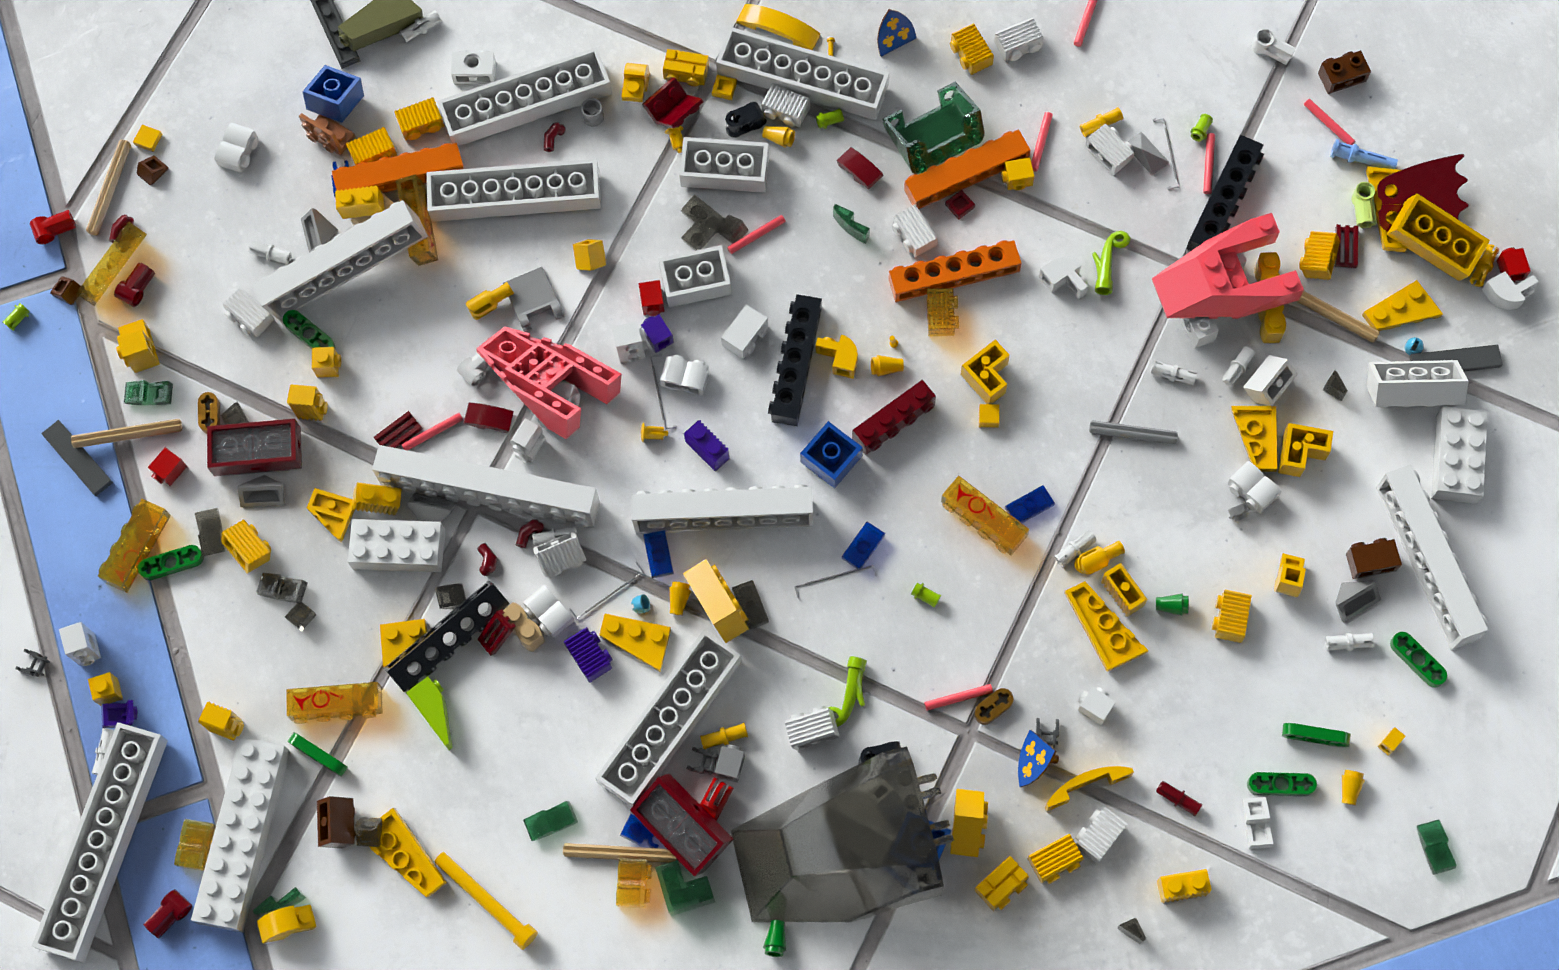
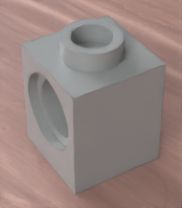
M731 744L728 747H721L715 769L716 777L738 783L745 759V753L741 751V747Z

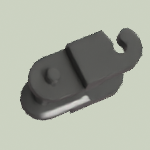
M24 649L23 652L32 655L34 658L30 668L24 669L16 666L15 669L31 676L34 673L37 677L39 675L44 676L42 670L46 663H50L47 660L48 657L44 656L42 658L41 654ZM40 660L41 663L38 669L34 670L33 668L36 661Z
M1036 718V734L1041 738L1042 735H1053V740L1044 741L1055 748V745H1058L1056 738L1059 737V719H1056L1055 730L1047 732L1040 729V718Z
M692 747V751L703 754L701 766L692 768L687 765L686 769L704 774V772H708L709 775L715 774L714 766L719 758L717 754L714 753L712 755L709 750ZM706 758H711L709 768L704 767Z

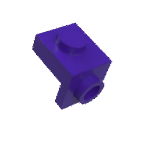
M128 700L126 703L102 704V728H116L117 722L131 726L138 716L137 706H133V700Z

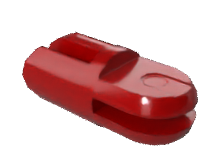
M714 777L700 805L717 821L734 788L729 786L726 789L727 784L724 782H720L717 786L719 780Z

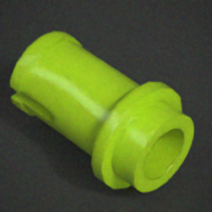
M840 108L825 114L819 113V116H816L818 127L826 129L829 125L844 121Z
M1201 114L1196 126L1190 131L1193 140L1201 142L1206 139V132L1213 123V118L1210 115Z
M21 303L18 306L15 305V309L2 321L12 331L15 330L25 317H29L28 313L30 311Z
M917 583L911 592L914 599L918 598L934 608L941 597L940 594L924 587V583Z

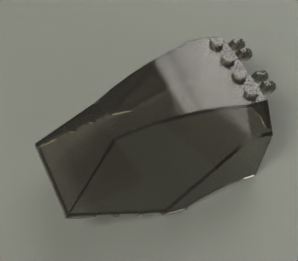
M907 746L886 751L730 830L731 836L734 839L733 844L752 922L781 920L784 922L849 923L905 905L941 896L944 884L935 846L950 843L954 839L953 835H944L933 839L932 831L946 829L950 824L948 820L929 824L923 799L940 795L941 791L940 788H931L921 792L919 786L920 784L934 782L937 779L936 774L923 775L917 778Z

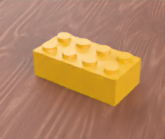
M1415 194L1406 200L1387 233V236L1458 281L1470 276L1490 241L1419 194Z

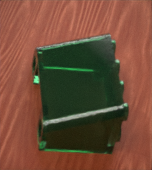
M956 81L937 90L940 102L939 107L907 123L904 121L901 109L882 119L886 132L914 174L923 173L929 167L943 163L947 159L978 145L984 138L985 132L981 110ZM953 91L950 98L944 99L947 92ZM898 119V123L893 126L891 121Z

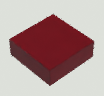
M960 190L945 202V206L959 220L975 208V203L963 190Z

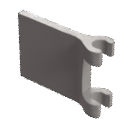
M543 267L506 281L514 292L513 295L509 296V299L524 332L532 330L528 318L552 309L556 320L564 317L562 308Z

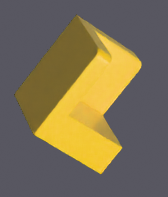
M587 239L573 244L575 264L578 270L592 271L606 265L603 240Z

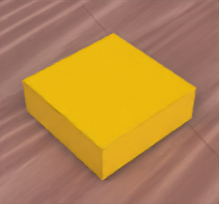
M717 75L712 89V96L732 100L737 79Z
M141 125L133 143L135 146L154 152L163 134L159 130Z

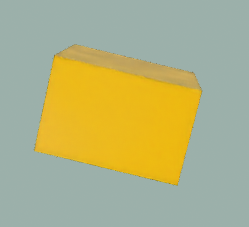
M979 404V427L999 428V404Z
M1394 727L1377 747L1389 756L1405 738V735Z

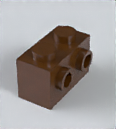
M1361 50L1354 53L1353 51L1347 52L1335 59L1328 58L1322 62L1318 71L1327 94L1367 82L1371 73Z
M1380 538L1374 540L1371 544L1358 542L1351 545L1346 553L1352 579L1395 572L1402 565L1395 539L1387 540V538Z
M329 796L317 801L318 847L345 848L355 844V808L353 798Z

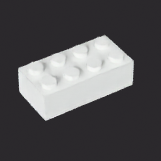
M684 137L679 173L681 187L765 193L769 144L763 142Z
M1458 360L1369 362L1366 387L1375 407L1389 408L1390 406H1402L1409 408L1412 406L1434 407L1435 405L1455 407L1457 405H1465L1469 381Z
M1442 406L1437 413L1431 499L1477 504L1484 496L1487 411Z
M352 519L347 562L353 570L442 572L445 528L441 522Z

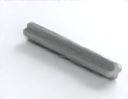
M1094 420L1090 422L1089 432L1092 434L1176 444L1178 438L1176 431Z

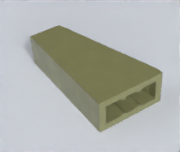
M373 0L338 26V38L345 47L348 46L353 51H356L400 33L401 30L415 23L416 19H422L423 12L412 0Z

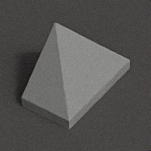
M1142 132L1128 141L1134 149V156L1151 175L1169 163Z
M314 208L310 209L301 218L309 253L317 246L326 244L338 230Z
M266 475L237 487L240 507L285 505L282 483Z
M414 493L407 506L419 521L440 522L452 513L457 502Z
M1373 580L1341 583L1335 602L1341 621L1349 620L1379 602L1381 597L1376 582Z

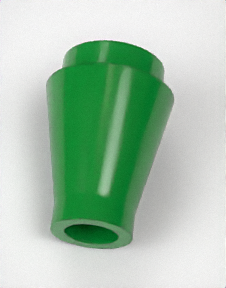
M1183 593L1156 597V611H1164L1180 616L1188 614L1189 596H1183Z
M771 920L763 945L765 954L768 956L782 957L784 951H786L784 921Z

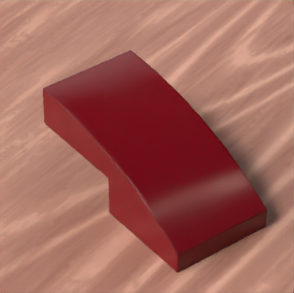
M852 147L836 160L839 167L852 174L854 180L867 189H870L884 176L871 161Z
M469 402L463 424L483 430L489 428L508 433L514 411Z

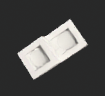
M1266 797L1242 799L1249 849L1273 847L1274 843L1269 824L1270 814Z

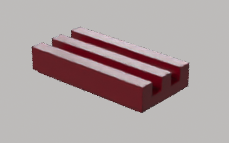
M1337 224L1335 233L1339 237L1340 244L1335 267L1357 268L1358 226L1350 227V225H1345V227H1341V225ZM1341 232H1344V262H1341ZM1350 233H1352V263H1349Z
M408 411L376 434L374 439L379 445L385 446L414 425L415 427L388 446L398 448L420 432L422 427Z
M503 609L495 613L477 638L490 656L498 652L516 627L514 623H509L510 618L508 616H503L505 613ZM500 621L501 623L499 624L497 629L491 634L489 640L486 642V638L489 636V634L494 629L496 624Z

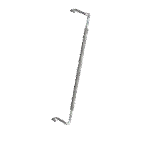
M1154 118V119H1153L1154 122H1155V121L1162 120V119H1163V121H1164L1165 133H1166V137H1167V142H1168V147H1169V151H1170L1171 161H1172V165H1173L1174 175H1175V179H1176V182H1177V186H1176V187H1172V188H1171V186H1169V187H1167V189L1170 190V189H1174V188H1177V187L1179 188L1178 180H1177L1178 178H1177V174H1176L1175 164H1174V160H1173V155H1172V150H1171V146H1170V141H1169V136H1168V132H1167L1165 120H1164V118H1161V119H1158V120H1155L1156 118Z
M659 353V355L651 356V362H652V369H653V374H654V379H655V384H656V389H657V394H658V399H659V404H660L662 419H663L664 427H665V430H666V429L677 428V425H673V427H669V428H666V426H665V421H664L665 419H664V414H663V409H662V404H661V399H660V394H659V389H658V384H657L655 369H654L653 361H652V357H659V356H662V355H663L662 353Z
M635 562V563L639 566V568L641 569V571H642L641 573H639V574L637 575V576H639V575L642 574L644 571L642 570V568L640 567V565H639L637 562ZM637 576L633 577L632 579H630L629 581H627L625 584H623L622 586H620L619 588H617L615 591H613V592L610 593L608 596H606L605 598H603L602 600H600L598 603H596V604L593 605L591 608H589L588 610H586V611H585L583 614H581L580 616L576 617V615L574 614V612L572 611L571 608H569L570 611L573 613V615L575 616V618L578 619L579 617H581L582 615H584L585 613L589 612L591 609H593L594 607H596L598 604H600L601 602H603L604 600H606L608 597H610L611 595H613L615 592H617L618 590H620L621 588H623L625 585H627L628 583H630V582H631L632 580H634Z
M874 565L866 566V567H863V568H862V567H861V568H857V569H854V570H850V571H847V572L839 573V574L832 575V576H828V577L821 578V579H818V580L810 581V582H807V583H805V584H801V585L794 586L795 591H796L797 598H798L799 596H798L796 587L803 586V585H808V584H812V583L819 582V581H822V580H826V579H830V578H833V577H837V576H841V575H844V574H848V573H851V572L859 571V570H862V569H864V568L873 567L874 574H875V576H877V575H876V572H875V569H874Z

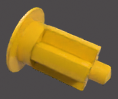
M682 126L668 128L665 131V134H669L673 150H676L678 153L682 152L683 147Z
M644 422L642 423V442H644V439L663 440L664 436L669 434L668 431H664V427L645 426Z

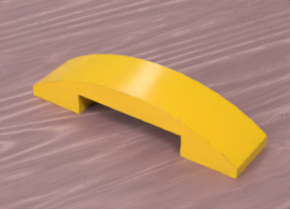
M745 4L737 19L738 24L753 30L759 27L792 40L795 46L809 50L814 49L820 37V33L806 23L788 14L764 6Z
M1110 766L1084 772L1066 782L1051 796L1045 806L1046 812L1067 804L1070 800L1069 792L1107 777L1111 786L1132 777L1134 771L1129 767Z

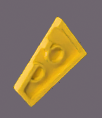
M1418 280L1364 311L1362 314L1370 327L1378 331L1400 327L1407 323L1422 322L1429 318L1436 319L1443 315Z
M1231 406L1232 414L1250 462L1261 472H1277L1276 406Z
M604 614L599 636L661 672L671 627Z

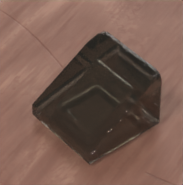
M728 215L715 229L717 233L731 243L740 240L748 232L744 222L731 215Z
M1334 370L1323 388V391L1339 401L1343 400L1348 391L1336 370Z
M238 401L221 415L225 425L249 423Z
M460 583L435 588L440 609L454 610L466 600L463 585Z
M299 601L285 618L302 631L316 614L307 605Z
M359 818L355 824L357 846H380L382 818Z
M1136 918L1124 922L1117 927L1121 932L1139 944L1146 940Z

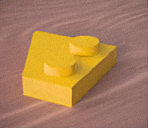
M314 488L307 505L308 511L338 541H343L354 513L352 509L353 499Z
M425 619L380 624L383 667L387 666L427 632Z

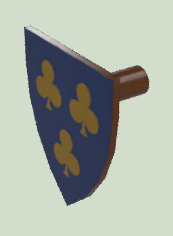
M888 9L880 24L877 44L881 57L917 38L912 22L899 11Z
M1029 730L1020 752L1018 762L1019 787L1032 784L1045 773L1050 763L1057 764L1059 761V756L1055 755L1057 751L1032 730Z

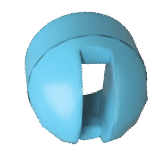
M1414 337L1406 342L1404 349L1408 355L1421 353L1424 344L1422 340ZM1414 343H1417L1418 346L1416 347V349H1411Z
M645 594L633 598L631 605H634V608H632L634 612L641 614L650 610V601Z

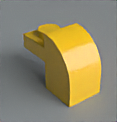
M626 63L621 96L622 101L643 102L644 92H647L650 76L647 64Z
M841 335L839 342L830 337H818L816 353L834 357L832 374L854 379L858 360L857 348L854 342L844 335Z
M1282 554L1274 592L1293 597L1299 596L1303 588L1306 568H1304V558Z
M311 905L284 907L272 911L257 920L262 944L284 940L293 933L309 931L317 927Z

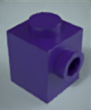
M660 314L655 317H648L641 324L646 340L655 353L674 343L673 334Z

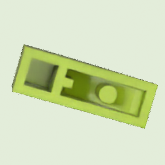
M426 677L407 691L406 694L447 749L451 750L453 746L446 702L441 694L444 689L437 680L432 682L429 677Z

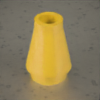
M765 126L762 137L786 148L793 145L795 131L791 130L790 127Z
M881 355L871 358L872 375L879 377L895 372H903L904 370L902 358L898 359Z
M672 582V587H669L670 614L683 616L684 608L691 593L689 584Z
M1345 770L1344 775H1342L1341 803L1356 806L1357 798L1365 782L1363 779L1364 773Z

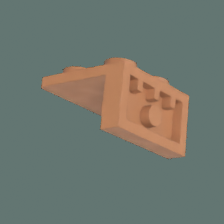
M303 113L299 115L302 122L301 126L305 129L307 138L314 143L318 141L323 144V147L330 153L335 152L341 156L347 149L346 143L353 141L356 137L354 132L328 117L319 114L315 120H312Z

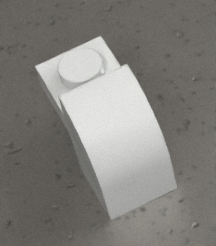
M1057 258L1040 268L1039 278L1051 293L1066 284L1075 296L1081 299L1086 295L1088 288L1085 278L1079 275L1081 265L1073 259Z
M1505 271L1487 281L1482 291L1494 306L1503 310H1515L1520 308L1525 299L1535 292L1534 288L1539 281L1532 275L1515 285Z

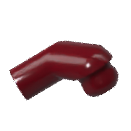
M555 122L544 133V151H554V138L557 134L562 136L565 133L566 128L563 124Z
M121 215L112 224L109 238L111 243H120L122 230L124 227L131 228L133 226V217Z
M532 519L520 528L515 545L526 548L530 535L534 532L541 533L544 529V524L539 522L538 519Z
M483 543L477 548V551L483 557L482 566L479 568V571L483 576H489L490 573L495 571L497 557L489 546Z

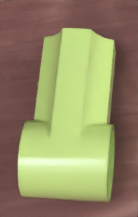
M1369 182L1359 183L1351 198L1355 207L1356 224L1361 228H1369L1377 223L1374 204L1375 188ZM1359 193H1364L1367 197H1363Z

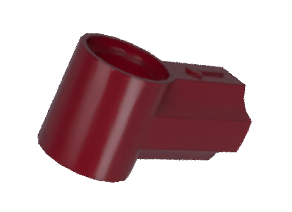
M138 263L126 281L123 280L116 286L114 297L132 307L138 306L143 298V291L155 275V272L147 265Z
M176 889L170 891L162 899L161 906L143 924L158 939L176 921L183 919L192 909V904Z

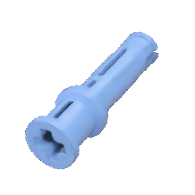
M1337 138L1330 154L1332 158L1337 156L1347 159L1349 163L1356 161L1378 168L1395 169L1398 159L1360 149L1357 144H1346L1340 142V139Z

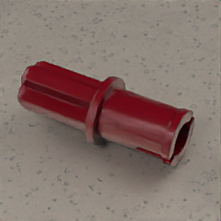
M1162 781L1156 790L1159 795L1174 803V807L1179 806L1194 817L1203 805L1184 794V790L1181 792L1165 781Z

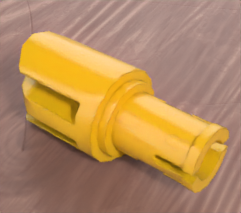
M505 282L491 292L487 290L481 292L465 304L473 319L479 320L497 309L498 303L513 295L514 292L509 284Z
M1116 541L1105 548L1097 546L1084 552L1076 558L1074 562L1075 569L1082 574H1093L1107 567L1109 560L1124 554V546L1120 541Z

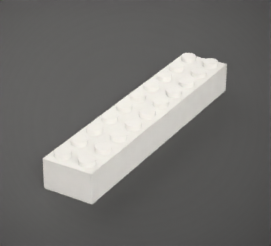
M382 445L378 446L372 471L381 486L403 488L408 493L423 492L424 495L436 498L437 495L443 496L453 502L463 500L473 506H480V504L488 505L490 509L498 511L502 508L508 509L511 513L517 515L528 513L537 519H544V517L552 518L553 521L563 524L566 521L572 522L582 528L594 527L600 505L597 490L593 487Z
M117 722L31 947L78 962H85L168 740L162 735Z

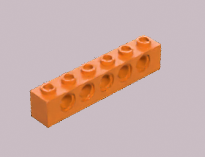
M1003 240L996 245L988 247L983 245L968 252L963 250L947 257L938 256L934 260L927 262L917 261L910 266L894 267L889 271V283L895 302L1018 273L1022 263L1015 241L1008 242ZM992 257H998V258H1000L1001 260L998 261V262H995V261L991 260V258H992ZM977 262L980 266L974 267L970 263ZM956 267L959 271L952 272L949 268ZM931 272H935L938 274V276L931 277L928 274ZM910 277H914L917 279V281L910 282L907 279Z

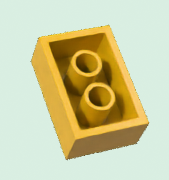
M705 559L683 573L725 643L749 630L745 623L748 620L747 616L715 564L710 566Z

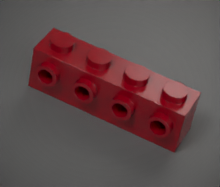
M922 379L852 430V439L863 447L865 455L871 451H876L883 442L894 438L905 426L912 425L923 413L926 414L931 411L935 406L936 395Z

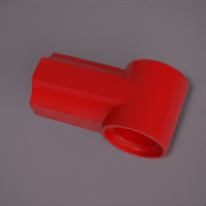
M69 210L48 218L39 216L32 219L29 223L36 243L41 245L52 242L56 235L76 228V223Z

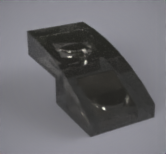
M218 508L196 512L195 517L199 530L198 538L202 556L225 552V547L221 542L223 530Z
M262 573L256 594L301 604L308 583L301 579L285 578L280 574Z

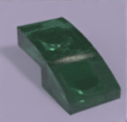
M835 204L833 206V217L837 223L852 237L866 244L870 237V228L855 222L853 211Z
M145 380L126 382L124 403L129 405L171 404L173 383L170 381L148 383Z
M565 801L548 810H542L523 820L531 841L544 838L578 823L570 801Z
M1440 819L1417 825L1416 828L1432 874L1435 875L1455 869L1457 864L1448 847L1449 839Z
M295 887L279 901L271 895L257 906L253 912L255 915L263 917L272 911L295 906L304 900L306 896L300 889Z

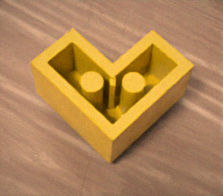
M143 319L118 327L120 336H117L119 346L116 347L120 359L124 360L127 367H131L137 373L160 365L150 329Z
M996 339L966 361L961 367L960 375L986 404H993L1006 394L1007 383L998 372L1008 365L1010 355Z
M1288 423L1283 435L1278 473L1301 477L1306 467L1307 457L1326 460L1331 452L1334 431Z
M956 789L950 854L978 857L979 848L984 849L985 834H981L982 829L987 828L988 802L984 801V792Z

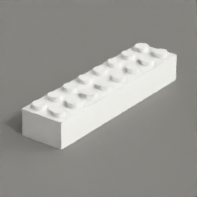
M729 27L716 61L717 75L735 78L738 81L770 89L771 85L775 84L794 93L801 94L806 98L808 97L810 102L834 109L840 108L841 111L872 120L877 119L889 86V72L733 27Z
M595 47L438 100L437 102L452 144L457 143L458 146L582 105L589 98L600 99L612 94V89L598 49Z
M597 159L427 172L428 213L431 221L436 222L601 209Z
M403 200L395 202L388 209L375 213L365 222L354 225L349 231L336 235L333 240L326 244L319 245L310 253L299 256L294 262L281 266L271 275L260 278L252 286L261 306L278 320H281L287 311L299 310L427 238L428 235L418 215Z
M1411 464L1387 472L1376 489L1450 650L1476 642L1488 630L1487 619L1480 613L1477 607L1478 600L1469 590L1467 576L1461 572L1458 566V557L1455 552L1451 551L1448 545V536L1440 528L1438 514L1432 510L1429 504V495L1425 490L1423 491L1420 485L1418 472L1413 470Z
M802 484L795 485L794 488H785L784 486L777 485L771 489L753 486L747 490L730 487L722 491H718L715 488H707L704 491L695 492L693 489H685L682 492L662 490L659 493L639 491L637 494H631L632 523L635 533L813 526L812 487Z
M703 630L595 777L597 783L633 807L660 776L742 662L741 654L706 630Z
M240 737L191 921L200 925L244 932L291 752L284 745Z

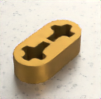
M205 392L198 398V425L206 434L207 426L205 424L208 423V416L214 422L210 426L220 425V402L215 394L211 392ZM208 399H211L212 402H214L210 403V410H208L207 406L204 404L208 403Z
M1000 688L983 700L975 709L976 720L980 724L985 725L997 719L1012 706L1014 700L1012 692L1008 689ZM998 695L1002 697L1008 696V704L1002 702L996 706L995 703L999 700ZM990 707L993 708L989 712L990 718H987L986 716L980 717V709L983 708L986 711Z

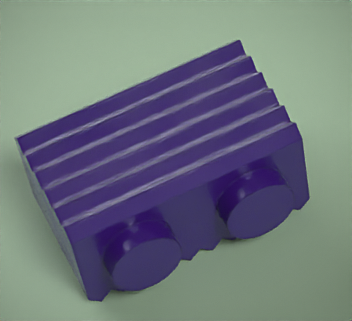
M701 420L695 422L684 432L685 442L714 471H717L729 460L728 447L713 432H710V429H707V426H704Z
M586 627L565 640L564 644L588 682L591 683L612 669L610 662L613 659L606 649L602 651L598 644L601 641L596 632H590Z

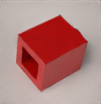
M1507 248L1502 251L1496 260L1500 274L1506 271L1513 282L1525 280L1531 272L1523 248Z
M660 280L639 283L643 315L656 316L661 312H665Z
M165 447L148 468L153 473L151 477L159 484L165 482L171 486L187 468V465L181 458Z

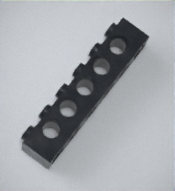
M1243 135L1239 136L1189 239L1186 249L1192 251L1206 240L1229 230L1231 224L1228 223L1230 217H1235L1239 206L1236 204L1239 199H1244L1248 188H1245L1247 182L1251 183L1256 171L1253 168L1255 164L1260 165L1264 157V153L1261 152L1264 144ZM1240 161H1246L1248 164H1242ZM1231 178H1237L1240 182H1235ZM1227 195L1231 197V199H1225L1223 196ZM1214 213H1220L1223 217H1217ZM1210 230L1214 232V235H1209L1206 231Z
M796 294L795 302L791 301L789 314H792L791 321L786 322L785 334H788L787 341L782 342L781 354H784L783 360L778 361L776 371L779 374V379L774 381L772 394H775L774 401H770L768 414H771V420L774 423L798 427L822 310V298ZM801 317H805L808 319V321L802 323L799 322L798 319ZM796 337H802L804 338V341L798 343L795 342L794 339ZM798 357L800 361L794 363L790 361V358ZM788 377H794L796 379L792 383L785 381V379ZM784 397H790L792 399L789 403H784L781 401V399Z
M487 581L383 669L403 692L409 691L419 683L418 680L424 675L429 676L437 669L436 665L442 660L447 661L450 659L457 647L460 645L463 647L468 644L475 632L483 631L495 613L501 609L504 610L510 603L492 582ZM487 603L488 610L483 614H479L478 607L480 604ZM469 617L471 620L469 627L461 628V621ZM448 632H452V641L444 643L443 636ZM429 647H435V655L427 658L425 656L426 650ZM411 662L418 663V668L415 672H408L407 670Z

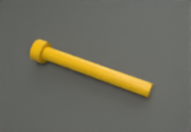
M442 852L435 859L434 862L514 936L513 942L521 950H524L533 942L538 931L530 924L524 926L445 852Z

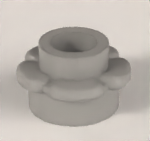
M1245 503L1229 509V519L1234 518L1236 522L1248 517L1246 512L1250 511V508L1247 509Z

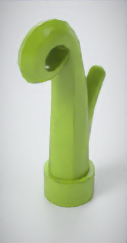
M1116 231L1107 238L1101 253V259L1096 252L1092 253L1097 269L1095 292L1097 294L1110 295L1112 293L1113 246L1124 248L1130 243V236L1124 231Z
M849 657L842 710L837 707H828L839 716L835 719L837 727L843 725L849 718L856 698L861 707L865 705L862 692V678L867 660L863 658Z

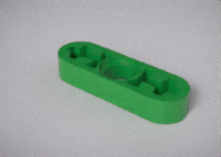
M289 310L284 314L283 323L285 327L311 349L321 347L317 342L320 339L323 344H328L329 347L335 348L331 337L299 311ZM291 318L297 319L301 326L298 328L295 323H290L289 320ZM313 329L315 333L311 338L303 337L305 330Z
M188 545L143 559L138 565V572L146 580H155L199 566L204 560V554L198 546ZM194 551L196 554H198L194 556V560L187 558L190 557L191 552ZM168 558H176L177 563L174 567L167 568L165 566ZM158 562L160 563V566H161V568H162L163 570H160V569L158 568V566H159ZM148 565L153 567L150 574L145 571L148 569Z
M1398 632L1392 637L1390 641L1391 649L1427 685L1439 687L1446 681L1447 671L1409 633ZM1405 639V646L1399 647L1397 645L1399 640ZM1415 648L1408 656L1405 654L1408 649ZM1421 654L1425 659V663L1423 665L1415 664L1412 659L1413 655ZM1430 663L1432 666L1424 672L1423 669ZM1438 672L1440 674L1439 679L1433 680L1431 678L1432 673Z
M1284 723L1282 729V737L1335 747L1350 746L1351 734L1348 732L1296 723Z
M295 732L287 741L340 777L343 776L348 768L345 764Z
M1256 772L1247 781V788L1254 795L1309 796L1317 787L1316 779L1308 773ZM1259 778L1260 782L1268 783L1269 778H1272L1270 782L1271 790H1269V785H1262L1260 789H1257V785H1253L1252 782ZM1292 778L1295 779L1294 783H1302L1306 779V782L1311 784L1307 791L1304 790V786H1296L1294 788L1295 791H1292ZM1276 779H1285L1288 782V788L1286 790H1279L1275 784Z

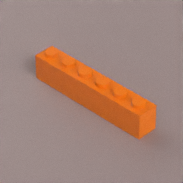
M1019 129L1014 132L1008 131L994 141H986L981 147L968 149L961 156L951 157L939 166L934 165L919 175L913 174L905 180L904 191L911 204L921 209L1000 173L1001 170H1004L1006 161L1029 158L1031 150Z
M445 143L440 147L423 148L413 153L405 152L399 156L383 157L369 163L361 162L351 167H339L332 171L335 188L338 191L341 189L343 191L345 189L349 190V188L357 189L358 187L361 189L366 186L374 187L376 185L382 193L425 184L427 183V172L463 169V163L457 143Z

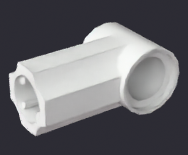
M1269 29L1259 30L1252 43V49L1256 54H1266L1285 65L1288 64L1296 49L1276 38Z
M477 353L474 357L463 360L459 364L457 372L471 386H476L484 379L486 372L491 367Z

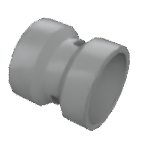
M589 98L582 103L581 111L584 122L591 127L600 125L604 120L601 102L595 98Z

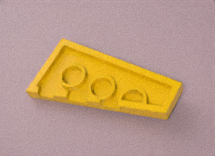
M1368 166L1366 174L1368 182L1375 188L1374 204L1382 249L1405 253L1407 248L1387 236L1388 232L1380 226L1378 212L1382 207V202L1378 198V184L1385 177L1400 170ZM1390 184L1386 186L1385 194L1389 198H1394L1398 194V189L1395 185ZM1389 211L1386 214V221L1389 224H1393L1398 214L1395 211Z
M1086 581L1065 590L1064 594L1107 672L1148 653L1149 650L1121 623L1119 617L1110 611L1105 602Z
M396 808L390 809L356 836L368 845L374 853L383 858L389 866L398 871L425 897H430L447 883Z

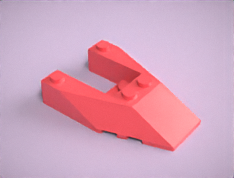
M1269 213L1252 218L1206 240L1154 276L1152 282L1166 317L1195 319V317H1209V319L1232 317V319H1238L1298 301L1304 289L1296 270L1249 284L1237 256L1239 253L1276 242L1280 231L1273 214Z
M504 326L477 348V353L549 430L564 439H567L580 428L581 408L550 391L562 380L574 384L577 388L605 404H608L620 393L621 373L567 343L563 346L552 343V339L543 337L540 340L530 337V333Z

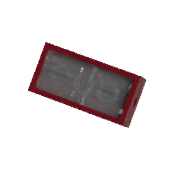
M295 418L207 426V468L213 476L302 469L301 427Z
M670 773L658 777L630 809L694 877L704 873L734 840Z

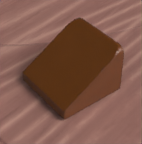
M153 155L138 163L136 173L147 184L152 185L169 167Z
M62 276L50 291V294L67 304L73 305L83 291V287L73 279Z

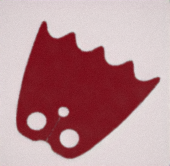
M1458 154L1423 162L1382 179L1377 187L1378 198L1382 202V207L1378 212L1380 226L1388 232L1392 224L1386 221V214L1389 211H1395L1399 214L1404 202L1415 194H1419L1458 219L1460 212L1469 207L1468 203L1461 200L1457 194L1458 189L1468 179L1457 173L1455 169L1456 164L1465 155ZM1390 184L1395 185L1398 189V194L1394 198H1389L1385 194V188Z

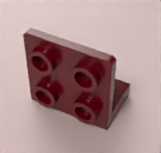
M672 77L642 105L655 124L669 128H678L684 123L685 118L699 110V106L704 101L702 98L687 95L677 79Z

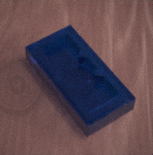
M1044 485L1006 505L1005 510L1017 527L1053 507L1055 502Z
M867 521L842 555V559L856 569L861 570L885 537V533Z
M665 530L643 534L652 579L674 574Z

